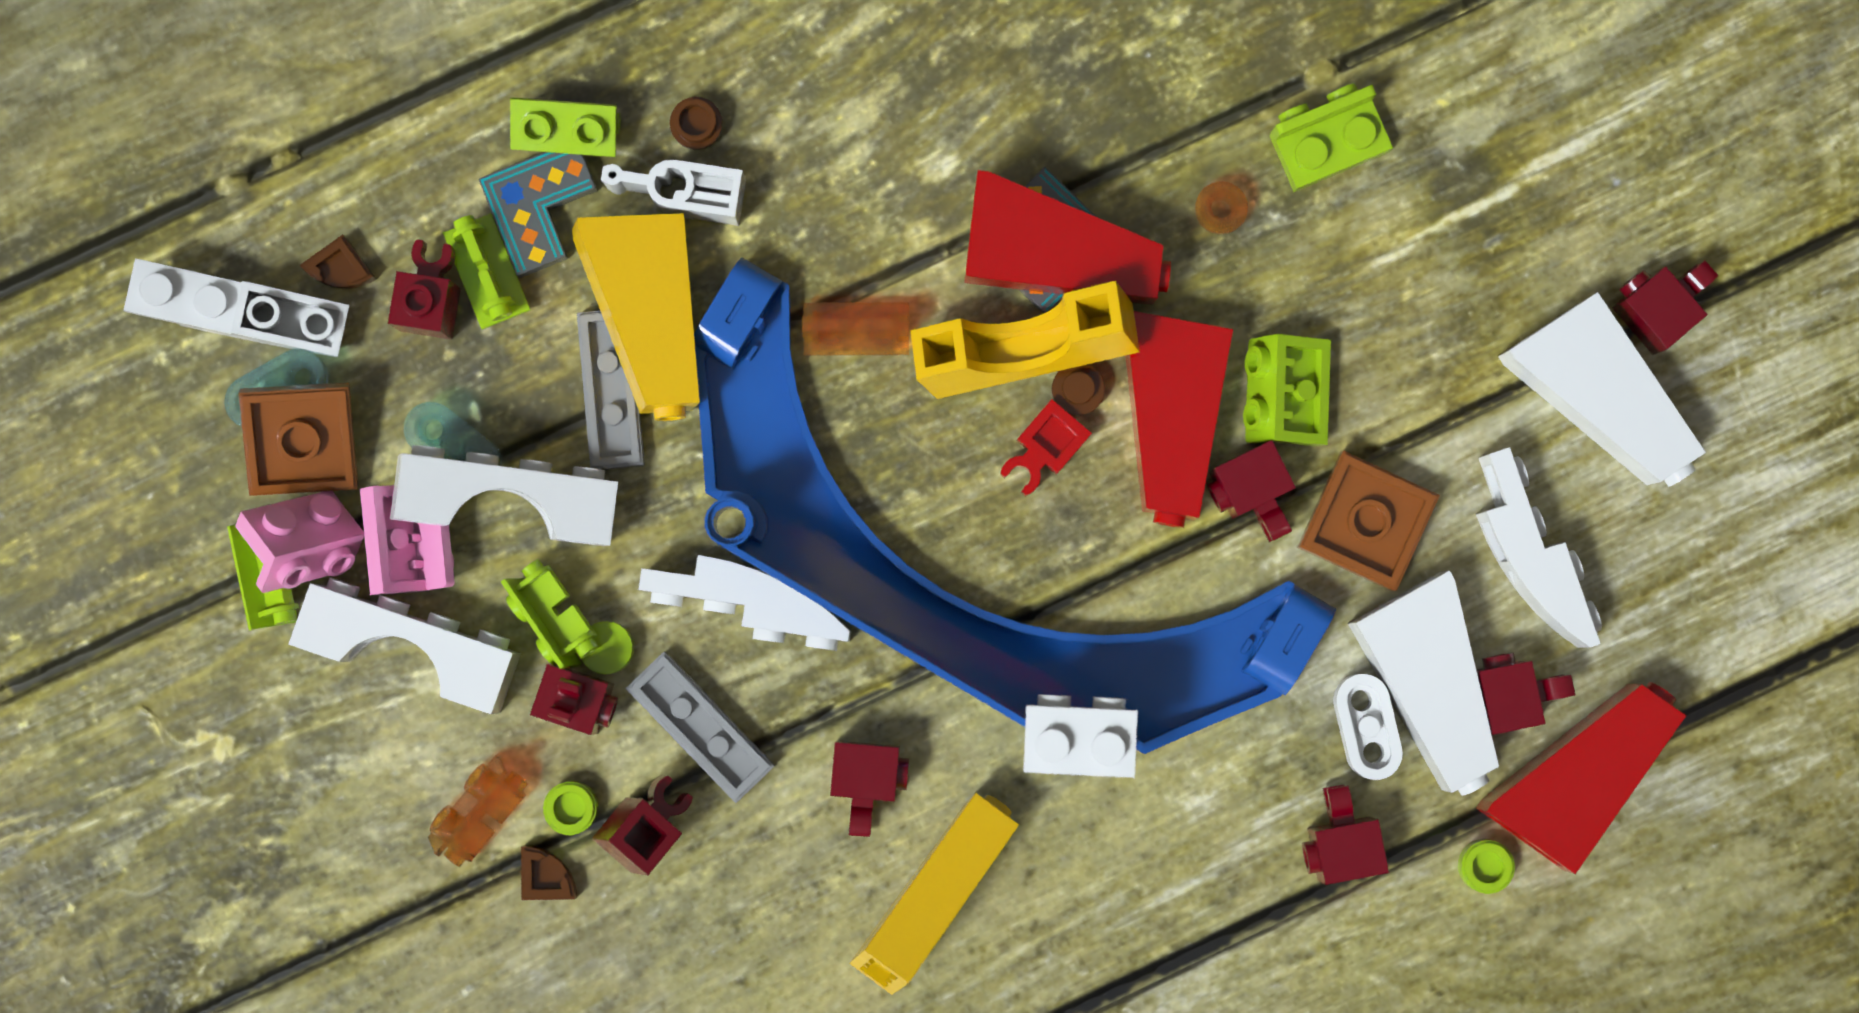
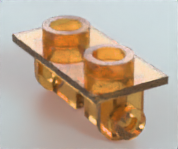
M909 302L804 303V316H802L804 356L909 355Z
M497 755L494 756L487 766L481 764L470 774L464 785L465 793L453 807L450 805L444 807L431 823V834L428 836L434 853L439 857L448 847L444 852V856L458 867H461L465 861L472 862L495 833L491 827L481 821L484 815L487 813L500 824H503L526 796L523 790L529 783L514 771H511L506 778L505 776L508 772Z

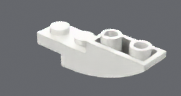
M136 258L124 305V311L127 313L168 321L180 326L333 357H338L349 305L246 281H233Z
M1510 447L1480 457L1479 461L1495 508L1478 513L1476 516L1499 566L1519 595L1556 633L1577 648H1587L1601 644L1597 632L1602 630L1601 619L1594 603L1591 600L1586 602L1579 581L1584 580V571L1578 555L1574 550L1568 551L1566 542L1544 547L1541 538L1547 534L1546 526L1539 509L1536 506L1530 507L1524 487L1529 486V478L1522 459L1519 456L1513 457Z
M701 555L697 557L695 576L641 569L638 590L652 592L651 603L682 607L683 597L703 599V610L734 615L736 604L744 605L742 626L754 628L752 639L784 643L785 633L807 636L805 646L837 651L838 640L850 642L851 631L830 611L774 577L756 569L727 560Z

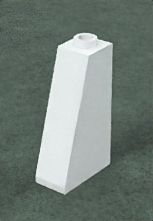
M1598 292L1498 356L1506 368L1646 485L1665 481L1667 486L1670 487L1696 470L1691 462L1706 453Z
M1450 571L1439 572L1351 621L1348 625L1379 680L1386 686L1394 707L1441 790L1451 793L1458 790L1461 796H1464L1486 785L1490 781L1486 774L1498 768L1499 764L1456 582Z

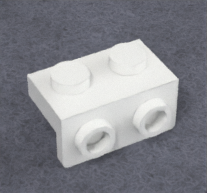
M1038 695V705L1026 706L1024 772L1135 778L1137 710L1126 709V699L1093 697V708L1071 707V696Z

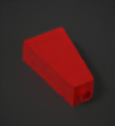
M977 171L964 283L1063 295L1067 292L1116 281L1132 303L1153 305L1158 299V292L1167 293L1171 261L1162 260L1164 247L1162 244L992 172Z
M1134 311L1140 352L1125 355L1142 511L1154 513L1153 523L1184 528L1186 520L1195 521L1200 517L1233 329Z
M1648 682L1646 687L1642 684H1627L1485 796L1476 809L1563 871L1576 874L1686 715L1673 707L1677 699L1653 682Z

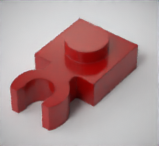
M1051 399L1017 439V442L1028 451L1023 456H1015L1007 460L1001 469L1000 476L1005 479L1017 467L1026 469L1030 475V481L1021 491V494L1026 497L1038 487L1041 479L1040 470L1044 466H1047L1057 475L1092 433Z

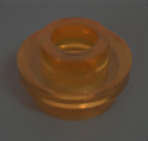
M1219 181L1207 185L1200 192L1195 202V215L1199 224L1213 234L1224 235L1234 232L1243 224L1248 213L1246 196L1240 188L1229 182ZM1217 200L1225 201L1230 207V214L1224 218L1215 216L1211 210L1212 203Z

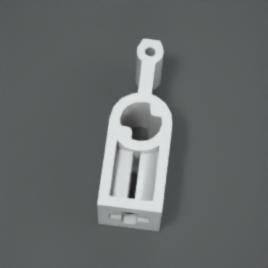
M664 160L656 164L650 170L649 175L622 171L615 164L603 166L601 180L606 188L615 194H623L626 191L650 194L655 205L663 213H684V218L739 226L746 184L743 170L679 160ZM678 177L686 181L685 190L675 191L673 199H667L660 195L661 187L670 186L673 178Z

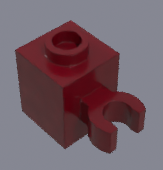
M417 239L411 251L412 260L418 267L417 274L396 271L387 324L400 332L452 340L461 288L450 279H444L443 275L454 265V247L450 244H444L441 258L437 262L429 263L425 259L427 243Z
M1706 260L1702 261L1699 265H1694L1678 280L1666 266L1651 275L1645 269H1642L1620 287L1619 290L1625 297L1615 304L1612 309L1651 354L1655 355L1670 348L1708 315L1693 297L1711 284L1719 275Z
M1272 440L1209 472L1213 482L1208 483L1207 488L1220 513L1228 510L1231 518L1234 519L1253 509L1268 542L1292 532L1275 498L1296 487Z
M1514 652L1482 658L1484 668L1476 670L1492 735L1545 725L1541 702L1576 696L1571 674H1561L1536 680L1533 662L1515 661Z
M547 664L530 716L588 735H596L599 732L600 726L607 728L610 726L615 714L618 697L611 695L614 683L569 668L560 669L558 665Z
M848 741L835 742L830 796L852 798L849 835L870 837L874 800L895 802L896 790H907L909 758H899L900 746Z
M668 775L659 776L651 783L648 790V802L642 798L625 797L592 837L599 846L630 873L648 876L683 834L668 819L670 816L684 813L690 807L693 797L688 793H682L673 804L669 805L666 803L663 796L664 790L673 780Z
M1344 784L1322 788L1330 824L1307 828L1310 841L1302 842V851L1308 874L1316 873L1319 882L1329 885L1389 873L1379 819L1370 816L1354 819L1352 798L1348 785L1344 786Z

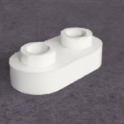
M1354 674L1348 676L1339 683L1333 698L1347 762L1351 769L1361 777L1371 780L1387 778L1398 769L1402 761V746L1389 692L1384 683L1372 675ZM1358 690L1364 691L1369 699L1367 707L1361 711L1356 710L1351 704V697ZM1375 742L1381 749V755L1377 761L1370 763L1365 759L1363 751L1368 743Z

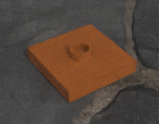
M349 382L240 389L239 403L249 496L358 489Z
M1341 451L1297 548L1385 589L1396 592L1440 495L1346 451Z

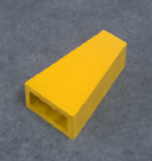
M684 213L577 217L572 229L573 241L639 413H654L655 421L685 419L686 411H692L700 401Z
M975 793L964 804L849 964L891 995L909 984L1019 826L1018 823L1010 818L1011 810L1004 803L990 795H985L982 798Z

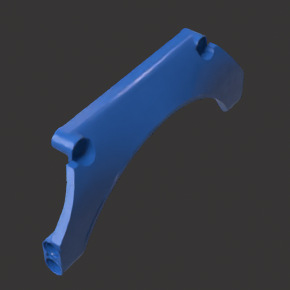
M741 258L729 273L694 333L705 493L718 500L711 505L705 516V529L709 537L718 545L1025 728L1026 706L1038 705V695L1071 696V707L1093 708V697L1126 699V709L1137 710L1136 750L1143 754L1149 753L1205 727L1281 697L1282 694L1286 695L1299 678L1335 615L1336 608L1290 581L1280 584L1228 612L1189 625L1149 633L1119 635L1067 633L1022 624L984 611L944 591L909 567L877 538L850 506L829 473L811 435L798 393L791 353L789 284L745 258ZM728 509H737L745 517L746 525L744 531L735 538H724L717 530V520L722 512Z

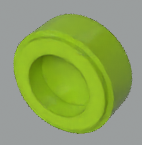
M601 621L591 625L597 633V637L594 640L599 647L587 657L582 658L583 663L590 670L599 674H614L623 670L630 663L634 654V642L629 631L624 626L610 621Z
M567 781L556 785L549 791L543 804L546 822L554 831L563 835H576L587 830L595 822L599 811L598 799L594 791L586 784L578 781Z
M1478 839L1465 846L1460 853L1458 871L1463 882L1471 889L1484 894H1493L1509 885L1514 876L1515 863L1510 851L1501 843L1489 839Z

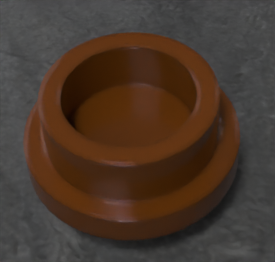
M686 98L679 102L671 113L670 129L672 135L680 145L687 149L702 150L708 148L718 140L722 132L723 121L720 111L714 103L706 98Z
M1088 364L1058 371L1052 383L1053 400L1070 415L1082 416L1091 413L1100 405L1104 397L1105 386L1103 378L1094 367Z

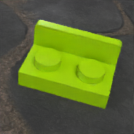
M1352 83L1328 94L1326 98L1329 103L1310 110L1307 103L1291 108L1278 116L1280 123L1275 125L1269 136L1293 192L1387 154L1393 149L1372 101L1377 95L1373 85L1358 90L1356 83Z
M1284 334L1262 336L1249 340L1248 352L1245 357L1247 397L1243 410L1246 443L1260 444L1272 440L1274 443L1328 445L1331 340Z

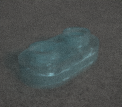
M292 349L238 378L229 386L225 394L224 405L229 418L237 425L242 426L239 391L241 388L296 385L294 380L295 374L303 368H307L310 372V380L306 385L328 384L329 375L325 363L317 355L307 350Z
M425 402L415 406L406 416L403 428L404 436L411 447L412 445L442 448L445 449L444 459L466 461L467 452L499 456L498 466H502V458L497 446L446 406L436 402ZM432 421H439L443 428L442 434L439 438L430 440L426 436V427Z

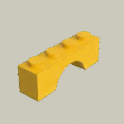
M1116 281L1064 293L1062 300L1056 307L1044 314L1022 321L986 324L959 318L910 330L916 379L936 399L1140 352L1133 304Z

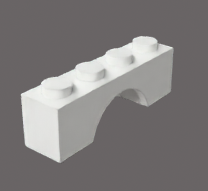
M412 445L411 454L401 453L398 455L390 514L391 520L447 526L458 509L467 500L481 492L498 490L514 493L529 501L542 516L550 540L597 546H610L618 482L604 480L605 470L574 466L572 476L551 473L552 463L520 459L519 469L498 466L499 456L473 452L466 453V461L444 459L445 449L422 445Z
M329 578L327 586L310 583L289 645L338 662H351L360 651L374 641L392 636L404 638L418 645L432 660L439 677L440 697L489 714H499L501 712L521 655L519 652L508 649L511 639L481 629L477 638L458 632L461 622L433 612L429 613L427 621L408 614L410 604L380 595L377 603L359 598L357 596L360 587L338 579Z

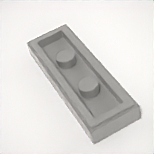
M601 311L577 313L590 468L609 470L645 466L641 415Z
M666 651L656 658L625 688L735 803L745 796L775 766Z

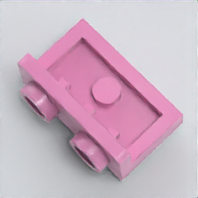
M394 485L361 488L360 496L370 595L424 592L452 587L455 583L453 571L454 557L451 551L449 525L438 526L391 520L390 514Z
M324 491L241 511L235 526L263 563L256 582L262 593L281 588L290 589L303 582L343 574L354 564L355 557L364 538V531L333 491Z

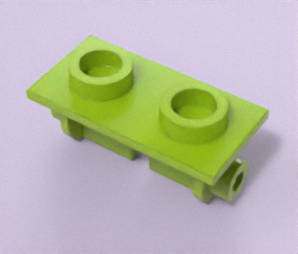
M510 98L511 150L616 157V134L620 133L621 114L617 113V105Z
M492 213L478 219H474L473 215H467L453 222L455 228L443 232L446 243L454 247V263L481 330L530 311L531 309Z
M236 525L227 526L248 629L255 630L296 623L298 619L296 610L299 609V604L294 603L292 589L281 588L262 593L256 582L263 563L237 530Z
M535 560L522 570L526 579H503L501 583L509 594L506 597L508 606L521 621H528L539 637L536 640L538 650L550 664L558 665L560 669L579 667L582 662L576 653L582 659L598 649L599 646L594 640L597 637V633L593 630L577 605L570 606L561 614L556 610L555 607L570 597L550 565L543 566L540 560Z

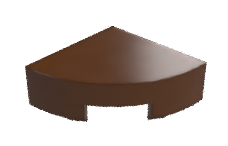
M343 234L300 264L302 269L312 278L324 285L337 289L359 288L376 280L371 270Z
M521 846V900H572L577 898L574 878L561 859L540 847Z

